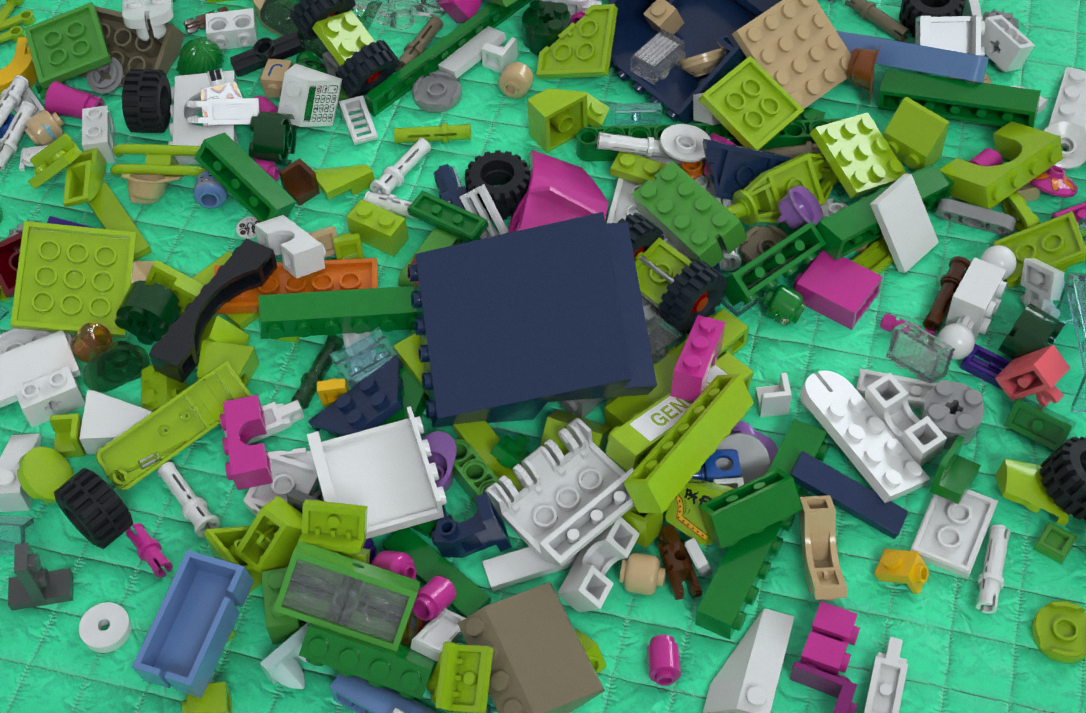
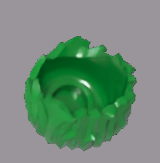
M202 37L195 38L184 44L180 50L176 71H179L181 75H192L217 70V67H222L224 55L217 43Z

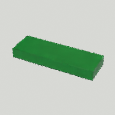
M421 191L407 209L410 216L467 242L478 240L489 226L487 219L425 191Z

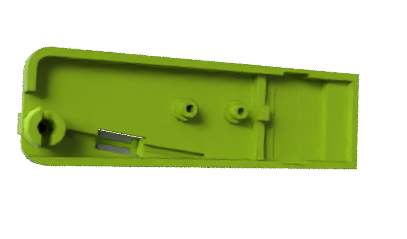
M225 361L98 449L95 459L107 475L106 478L110 483H113L119 490H127L220 424V414H224L223 402L252 395L229 362Z

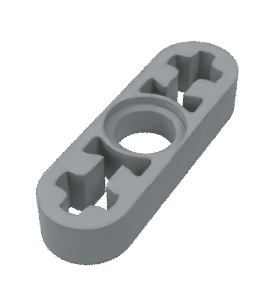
M940 199L935 212L936 216L943 220L1002 236L1012 235L1016 224V219L1008 214L952 199Z

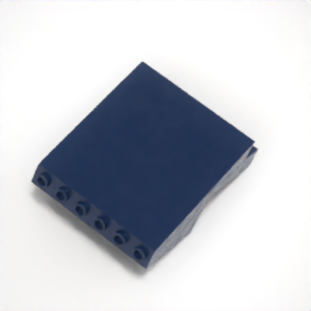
M611 0L608 4H615L618 10L609 69L613 66L616 69L615 73L624 82L629 79L633 82L631 86L639 94L643 95L646 93L649 95L648 100L658 109L661 106L664 107L666 115L674 122L680 120L684 124H689L694 121L693 95L705 93L747 59L732 33L782 0H666L677 9L684 21V24L669 40H666L652 29L643 15L656 0ZM719 48L724 52V59L711 73L694 77V75L682 70L679 63L680 60Z
M600 212L417 253L412 263L408 264L407 276L409 282L413 281L414 291L411 292L412 308H416L418 317L415 318L414 322L415 333L420 335L421 345L418 347V358L420 363L424 362L425 373H422L423 390H427L429 399L425 405L426 416L431 418L432 427L453 426V424L479 421L496 423L534 420L547 402L648 395L657 386L628 222L605 223L604 213Z

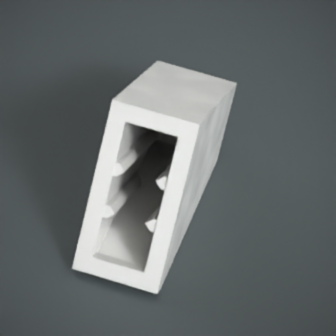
M93 390L87 391L79 437L86 453L96 454L98 449L152 411Z

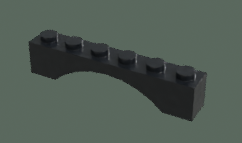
M247 238L239 247L235 248L232 256L224 265L219 267L211 281L202 287L200 294L192 303L186 306L183 314L176 322L170 325L167 333L161 340L153 345L149 356L154 371L181 383L186 380L199 364L198 350L200 339L212 316L224 304L236 296L263 286L277 269L273 249Z

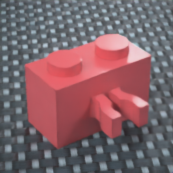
M1051 345L1013 359L995 379L1011 401L1036 394L1039 404L1045 407L1050 401L1053 404L1057 403L1064 396L1054 385L1070 367L1055 346Z

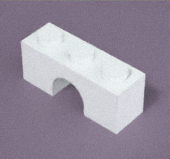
M281 215L255 224L257 243L273 249L275 256L282 254L283 268L296 279L325 269L324 257H326V251L323 244L297 226L295 222Z
M890 372L866 387L864 399L920 466H923L943 452L947 437L928 416L920 420L913 413L908 404L909 393Z
M620 517L581 549L557 595L578 612L601 609L614 584L605 576L607 571L617 561L628 558L640 533Z

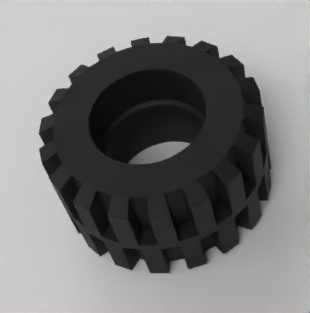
M902 0L899 14L900 24L909 28L912 37L915 38L917 17L962 16L965 0Z
M130 69L125 77L122 90L123 116L129 131L135 133H164L170 121V105L172 104L171 89L166 73L163 70Z
M495 150V153L485 152L484 156L478 155L475 157V162L471 161L468 164V169L465 170L467 193L484 184L502 219L506 220L508 216H513L518 204L528 190L530 169L527 167V162L521 160V157L517 154L512 155V152L509 151L501 153V150ZM478 193L477 196H478V198H479L481 204H482L483 207L486 209V211H487V213H488V215H489V217H490V220H493L492 217H491V215H490V213L488 212V210H487V208H486V206H485V204H484V202H483V200H482L480 194Z
M1072 437L1041 464L1042 468L1040 469L1041 482L1046 488L1047 495L1054 500L1058 507H1061L1068 515L1072 514L1074 518L1079 520L1083 518L1086 521V438Z
M81 469L54 491L55 500L65 516L88 541L99 548L105 549L133 525L131 514L120 497L99 475L89 469Z

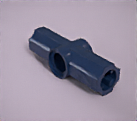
M448 164L439 166L438 170L434 172V178L439 190L440 199L465 209L460 196L466 194L467 190L465 186L461 185L455 167H451Z

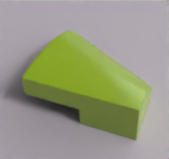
M366 164L313 170L316 174L319 190H322L328 200L348 190L352 195H356L370 188V184L374 181L373 171Z
M158 260L152 265L144 284L153 286L154 283H157L171 290L180 300L178 306L181 307L179 315L183 314L186 306L194 301L204 286L200 282Z
M1004 459L995 475L1002 497L1015 503H1020L1035 513L1043 509L1054 514L1057 517L1056 523L1065 526L1069 521V515L1047 495L1046 488L1041 482V465Z

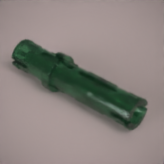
M336 335L327 337L308 373H304L301 377V385L291 401L298 400L302 409L309 407L312 398L317 392V382L323 381L343 347L344 342L340 337Z

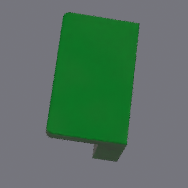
M1023 397L1016 400L1004 426L1056 451L1065 443L1076 422Z
M961 436L957 437L940 462L930 492L956 504H959L981 466L959 456L964 437Z

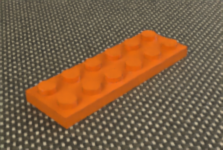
M377 258L324 260L325 269L297 279L283 268V262L277 263V269L263 286L236 296L224 304L215 314L258 312V295L378 288ZM216 265L214 267V276L216 275L219 267L222 265Z

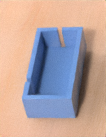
M190 550L186 551L132 665V668L144 681L166 688L172 686L176 691L202 699L240 614L236 606L243 607L254 581L246 568Z

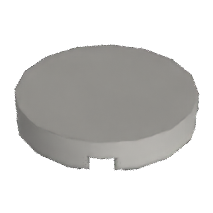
M435 71L429 73V76L425 78L421 76L413 85V99L420 109L427 112L440 113L452 109L459 103L462 96V87L457 78L452 74Z
M731 433L716 448V451H738L741 476L739 478L743 477L744 484L765 475L769 469L770 459L767 449L758 438L749 433ZM719 458L716 461V466L723 471L730 470L733 467L732 462L727 458Z

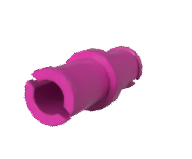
M133 524L132 527L138 534H134L129 528L126 531V536L136 547L140 560L147 562L156 577L166 576L161 566H164L170 572L173 565L162 553L160 543L156 539L151 538L143 524Z

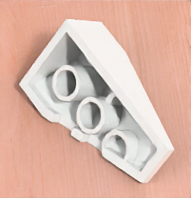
M765 608L762 610L711 682L703 713H771L795 616Z

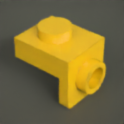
M884 549L874 574L878 581L905 583L909 586L912 593L920 594L923 584L928 580L929 570L918 551Z

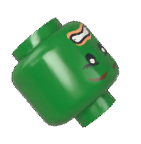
M779 285L775 291L770 288L762 302L767 305L765 309L766 316L785 326L791 324V322L796 324L806 304L802 303L803 295L785 285Z

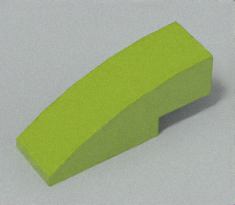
M98 148L82 151L83 153L73 161V164L67 166L63 199L65 207L89 202L99 192L105 174L106 160Z

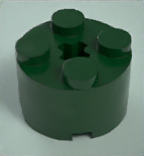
M534 0L530 3V7L523 13L522 25L524 45L530 48L531 53L539 56V52L546 46L550 47L559 39L558 35L571 24L568 6L565 3L543 2L541 0Z
M261 111L258 116H252L250 129L254 133L253 142H250L249 156L255 159L274 161L278 165H290L292 160L287 159L289 154H294L296 147V125H291L290 119H295L293 114Z
M140 280L132 283L116 313L115 324L119 328L125 329L137 336L138 341L141 343L152 345L153 341H160L162 336L167 333L170 325L176 322L181 312V307L178 306L180 300L165 286L154 283L153 286L144 285L146 281Z
M1030 303L1015 322L1014 327L998 350L1009 358L1015 359L1051 346L1065 324Z

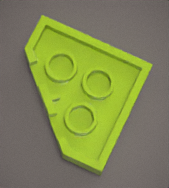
M591 5L584 11L585 15L576 24L572 22L558 35L559 39L550 47L546 46L539 52L536 76L539 79L608 76L618 10L616 5Z

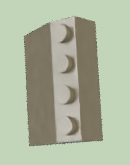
M95 6L110 56L116 58L122 64L125 77L130 69L163 70L167 74L179 55L185 36L183 32L173 24L165 23V36L160 39L154 38L150 19H147L149 39L148 41H142L137 36L136 29H130L125 26L122 12ZM87 72L78 76L87 78ZM100 72L105 79L111 80L109 73ZM125 77L122 78V80H121L122 86H120V87H123Z
M550 582L484 606L458 623L467 645L489 646L493 648L489 693L498 713H570L605 691Z

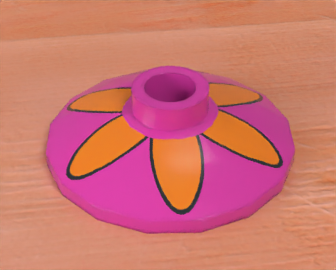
M1058 166L1050 167L1030 181L1036 188L1059 197H1073L1078 192V187L1074 181L1066 176L1065 171Z

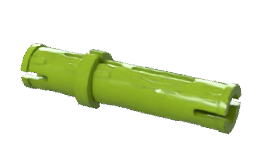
M442 123V126L394 128L395 144L417 142L419 138H423L428 142L443 141V143H449V140H471L472 137L471 124L448 125V123Z

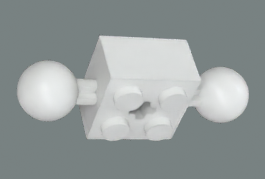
M1002 245L989 247L983 252L980 259L974 257L953 295L945 326L937 338L938 348L945 357L953 360L967 357L972 352L979 335H986L992 321L989 318L997 314L1002 300L998 298L1003 296L1008 284L1003 280L1010 277L1016 269V257L1009 248Z

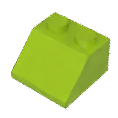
M548 88L527 99L529 135L546 153L572 140L580 129L588 127L587 94L585 92Z
M905 97L886 127L883 137L889 143L890 148L900 162L913 170L922 169L930 164L934 165L941 158L949 121L912 99Z

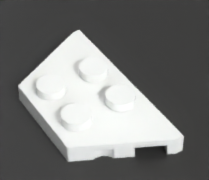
M298 448L289 452L283 450L268 452L273 483L249 488L243 500L245 506L257 516L261 507L277 496L287 502V495L294 489L312 496L319 484V479L311 451H306V448Z

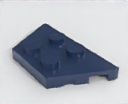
M703 139L702 142L712 195L733 200V195L736 191L743 190L761 173L795 158Z
M397 355L310 419L308 423L315 431L319 432L322 429L337 438L378 427L403 408V397L401 395L403 380L400 377V369L403 368L402 361Z

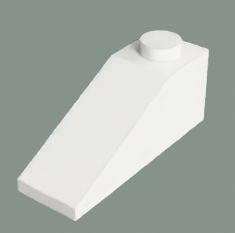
M40 433L12 435L0 457V512L30 511L32 498L24 491L18 480L17 470L20 464L18 462L32 448L40 447L42 439Z

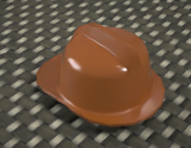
M881 44L878 50L854 49L848 64L847 72L850 80L854 84L870 91L869 105H871L875 63Z

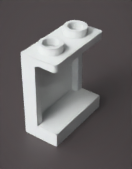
M981 15L919 16L916 18L915 44L985 56L984 46H981V36H984L985 22L981 21Z

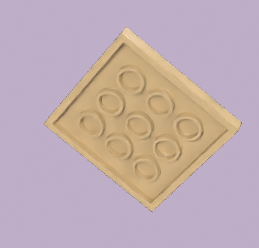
M782 0L732 33L747 58L751 56L803 109L849 77L847 70L851 53L817 0Z

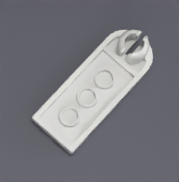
M122 0L124 24L127 28L136 29L140 40L148 41L149 39L147 19H150L154 38L160 39L165 36V23L169 22L174 16L173 0Z
M819 371L816 375L813 373L807 378L801 388L800 397L802 405L815 416L884 503L927 485L930 477L846 378L831 371Z

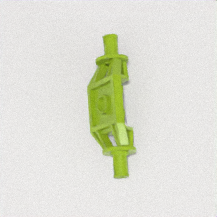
M822 152L817 154L803 153L761 173L743 190L736 191L733 195V205L727 207V209L749 226L756 222L778 223L777 220L781 216L778 203L788 193L790 188L796 186L807 188L816 197L819 204L822 205L826 203L833 186L839 182V179Z

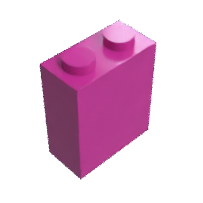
M822 250L816 258L809 262L806 272L804 274L800 273L796 277L793 287L796 288V292L803 295L802 303L806 304L808 308L852 330L878 296L883 276L845 257L835 260Z

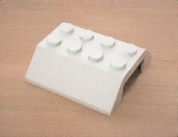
M579 418L569 423L567 429L563 428L558 432L569 453L564 456L558 445L549 439L544 443L545 447L540 446L522 460V466L517 464L513 468L515 476L524 487L520 492L517 491L512 481L505 475L498 479L499 484L495 482L485 490L501 518L542 560L560 567L635 506L623 484L634 469L631 468L625 473L593 443L591 429Z

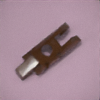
M673 525L662 526L658 535L660 543H658L657 547L675 600L682 599L684 596L682 585L684 581L692 597L702 596V590L684 541H680Z

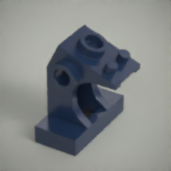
M487 492L475 497L478 510L471 519L464 522H454L452 516L446 511L445 505H442L444 517L436 519V527L432 530V542L443 557L463 558L493 545H497L500 552L512 548L505 523Z

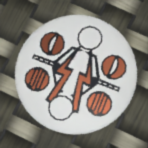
M246 217L237 224L236 232L245 239L255 238V224L260 222L255 217Z

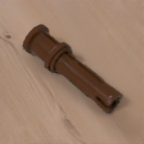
M960 256L951 258L949 262L950 268L947 274H944L940 280V291L923 321V326L926 329L934 332L940 330L943 320L949 311L953 295L971 264L968 259Z

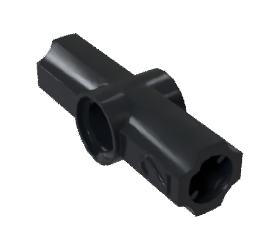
M299 31L292 32L275 40L265 37L258 40L254 44L253 49L230 57V61L235 74L241 77L265 68L268 59L284 60L306 50V45Z

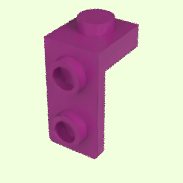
M794 662L790 680L838 698L833 713H855L858 704L852 702L857 684L852 683L843 675H831L823 672L811 663Z

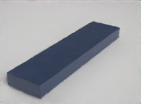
M802 451L798 455L789 474L794 478L795 483L818 496L830 495L835 506L887 536L895 539L899 535L908 514L907 510L891 501L884 503L876 492L806 452Z

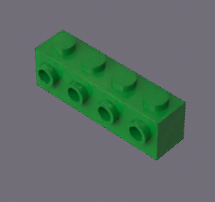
M225 132L203 140L194 159L259 222L281 215L289 216L297 201Z
M811 221L726 277V283L728 284L727 288L724 289L726 291L725 295L732 306L741 301L744 305L759 297L757 294L758 290L761 288L764 291L769 290L779 283L776 279L780 275H783L784 278L788 277L798 270L796 266L802 261L805 265L818 256L816 251L827 243Z
M312 623L308 626L299 652V656L306 658V661L312 665H327L335 668L343 676H357L366 679L367 683L374 687L394 689L400 696L408 699H414L415 697L422 699L435 660L401 644L397 652Z

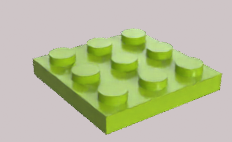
M751 56L730 71L699 98V101L744 147L757 150L762 149L804 111Z
M868 113L815 127L810 132L813 140L850 198L876 191L882 187L885 188L893 184L902 175L907 174L902 163L897 159L889 143L884 139Z

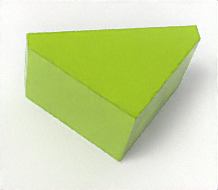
M216 315L210 319L203 331L198 355H200L203 340L248 346L250 336Z

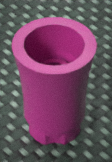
M54 81L49 86L45 96V110L50 114L56 112L60 116L81 120L82 109L104 106L102 98L71 88L59 81Z

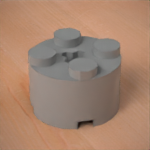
M941 380L927 393L918 418L922 420L928 416L947 437L943 449L949 450L958 436L964 437L962 445H967L974 439L984 416L982 394L965 384Z

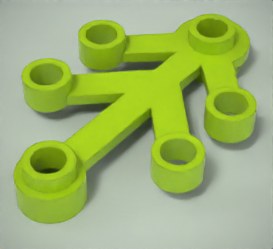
M6 0V3L0 10V31L10 28L9 31L0 34V43L10 39L17 42L19 37H25V33L21 26L15 25L22 23L24 26H29L35 22V17L31 10H24L20 14L8 18L13 9L22 5L24 0Z

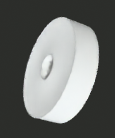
M111 602L100 603L90 608L83 615L79 624V634L84 644L90 650L97 653H108L117 650L128 640L132 630L131 620L125 609ZM110 625L108 629L101 630L103 626Z

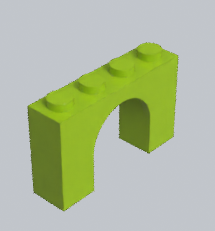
M1009 122L994 132L993 135L996 151L1003 158L1012 161L996 166H980L958 158L954 159L939 169L954 181L949 196L990 210L1063 159L1060 136L1016 122Z

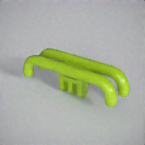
M117 144L112 148L114 156L118 158L122 157L123 154H146L145 164L113 165L110 172L114 177H120L121 174L126 173L198 176L201 172L206 171V169L199 166L179 165L178 161L173 157V155L196 156L200 146Z

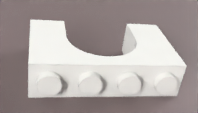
M234 70L222 71L225 83L234 81L237 83ZM207 73L175 76V87H171V97L174 104L170 105L173 122L169 123L173 141H169V145L201 146L204 139L225 132L239 146L234 124L197 126L187 123V117L196 116L202 112V107H187L186 101H201L200 89L211 87ZM173 155L179 165L200 164L194 159L195 156Z

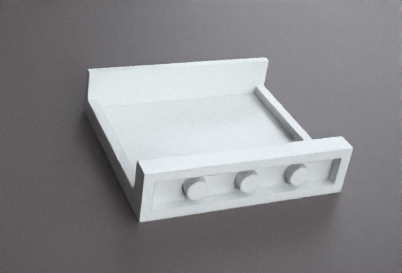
M411 406L407 407L408 419L321 442L318 431L307 434L324 501L368 506L366 539L444 517L442 505L447 504L444 489L442 486H436L435 481L439 480L435 462L429 464L427 457L432 456L427 439H421L420 434L424 433L420 416L414 417Z

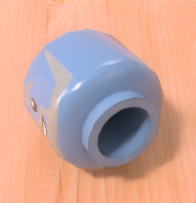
M206 170L197 176L193 195L199 205L213 209L221 207L226 202L228 191Z

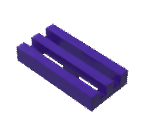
M975 344L972 352L962 361L960 369L1002 389L995 377L1011 361Z

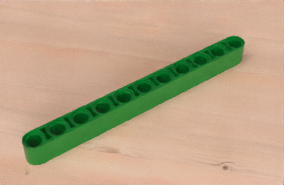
M843 119L794 120L762 149L806 144V141L815 143L810 135V132L815 127ZM675 124L585 127L580 129L576 135L577 156L581 160L588 162L615 161L619 151L597 149L599 132L645 139L654 137V140L660 141L662 132L667 127ZM689 124L702 129L709 137L712 133H715L737 146L744 147L722 124Z

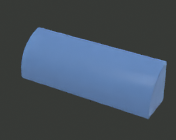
M339 674L329 687L334 701L356 713H393L395 708H399L405 713H438L414 699L400 696L394 689L374 687L368 684L366 679L357 676L346 677Z

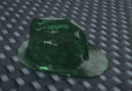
M114 341L108 344L101 354L88 362L83 371V382L88 389L96 392L113 390L142 377V370L150 364L149 355L145 349L138 345H132L127 341Z

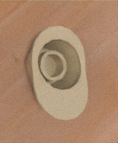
M121 174L122 178L127 179L129 200L132 203L140 204L157 202L163 197L169 181L183 178L181 175Z

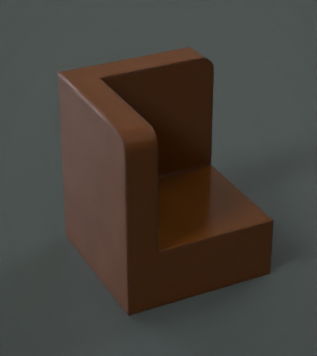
M300 158L279 171L283 189L297 201L296 204L298 206H301L320 193L315 172Z

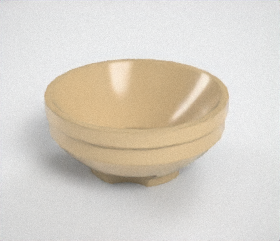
M719 48L680 60L679 63L682 70L694 75V77L711 73L724 59V52Z

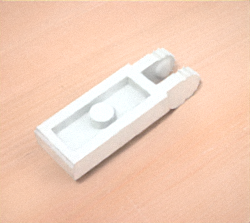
M259 98L186 101L187 107L190 108L207 107L208 117H187V123H208V125L250 124L252 116H258Z

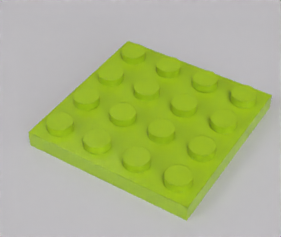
M24 221L10 323L11 328L49 332L64 331V333L77 334L78 330H80V334L126 338V330L119 328L115 324L116 313L132 282L136 232Z

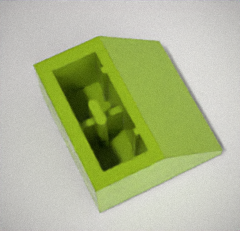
M277 496L261 507L233 554L260 573L288 567L292 553L302 533V513Z

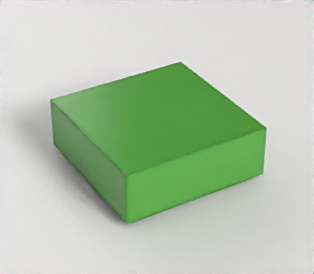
M1048 522L1033 549L1062 564L1077 536Z

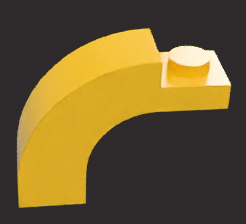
M26 37L18 38L12 61L6 67L0 69V95L3 90L10 86L17 75L23 76L28 80L30 89L36 83L37 74Z

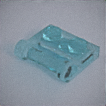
M379 328L371 331L372 335L340 352L336 350L329 354L332 363L339 370L343 378L346 379L351 389L397 355L399 357L396 350Z

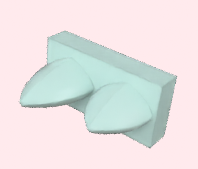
M309 622L260 662L265 676L273 685L279 682L289 688H305L304 673L299 662L302 660L307 661L306 658L299 656V652L310 625Z

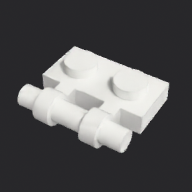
M1025 258L1020 285L1025 287L1026 291L1021 296V302L1025 307L1031 303L1053 317L1058 318L1060 310L1053 304V300H1060L1061 292L1065 284V273L1035 258Z

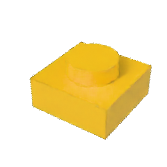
M332 378L317 382V393L323 407L329 406L341 395L349 391L345 378Z

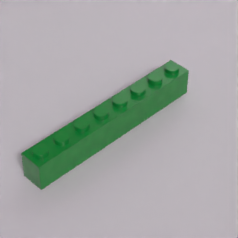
M794 419L767 473L780 468L787 474H790L798 455L802 451L823 462L829 449V445L825 444L827 432ZM795 483L799 499L800 497H806L807 491L804 490V487ZM795 514L788 520L778 521L766 527L761 533L751 534L740 539L737 544L727 549L696 610L695 625L729 640L734 630H741L747 616L744 610L747 604H754L759 592V588L756 586L760 579H766L771 568V563L768 561L772 554L778 555L783 543V538L780 537L784 530L789 532L794 522Z

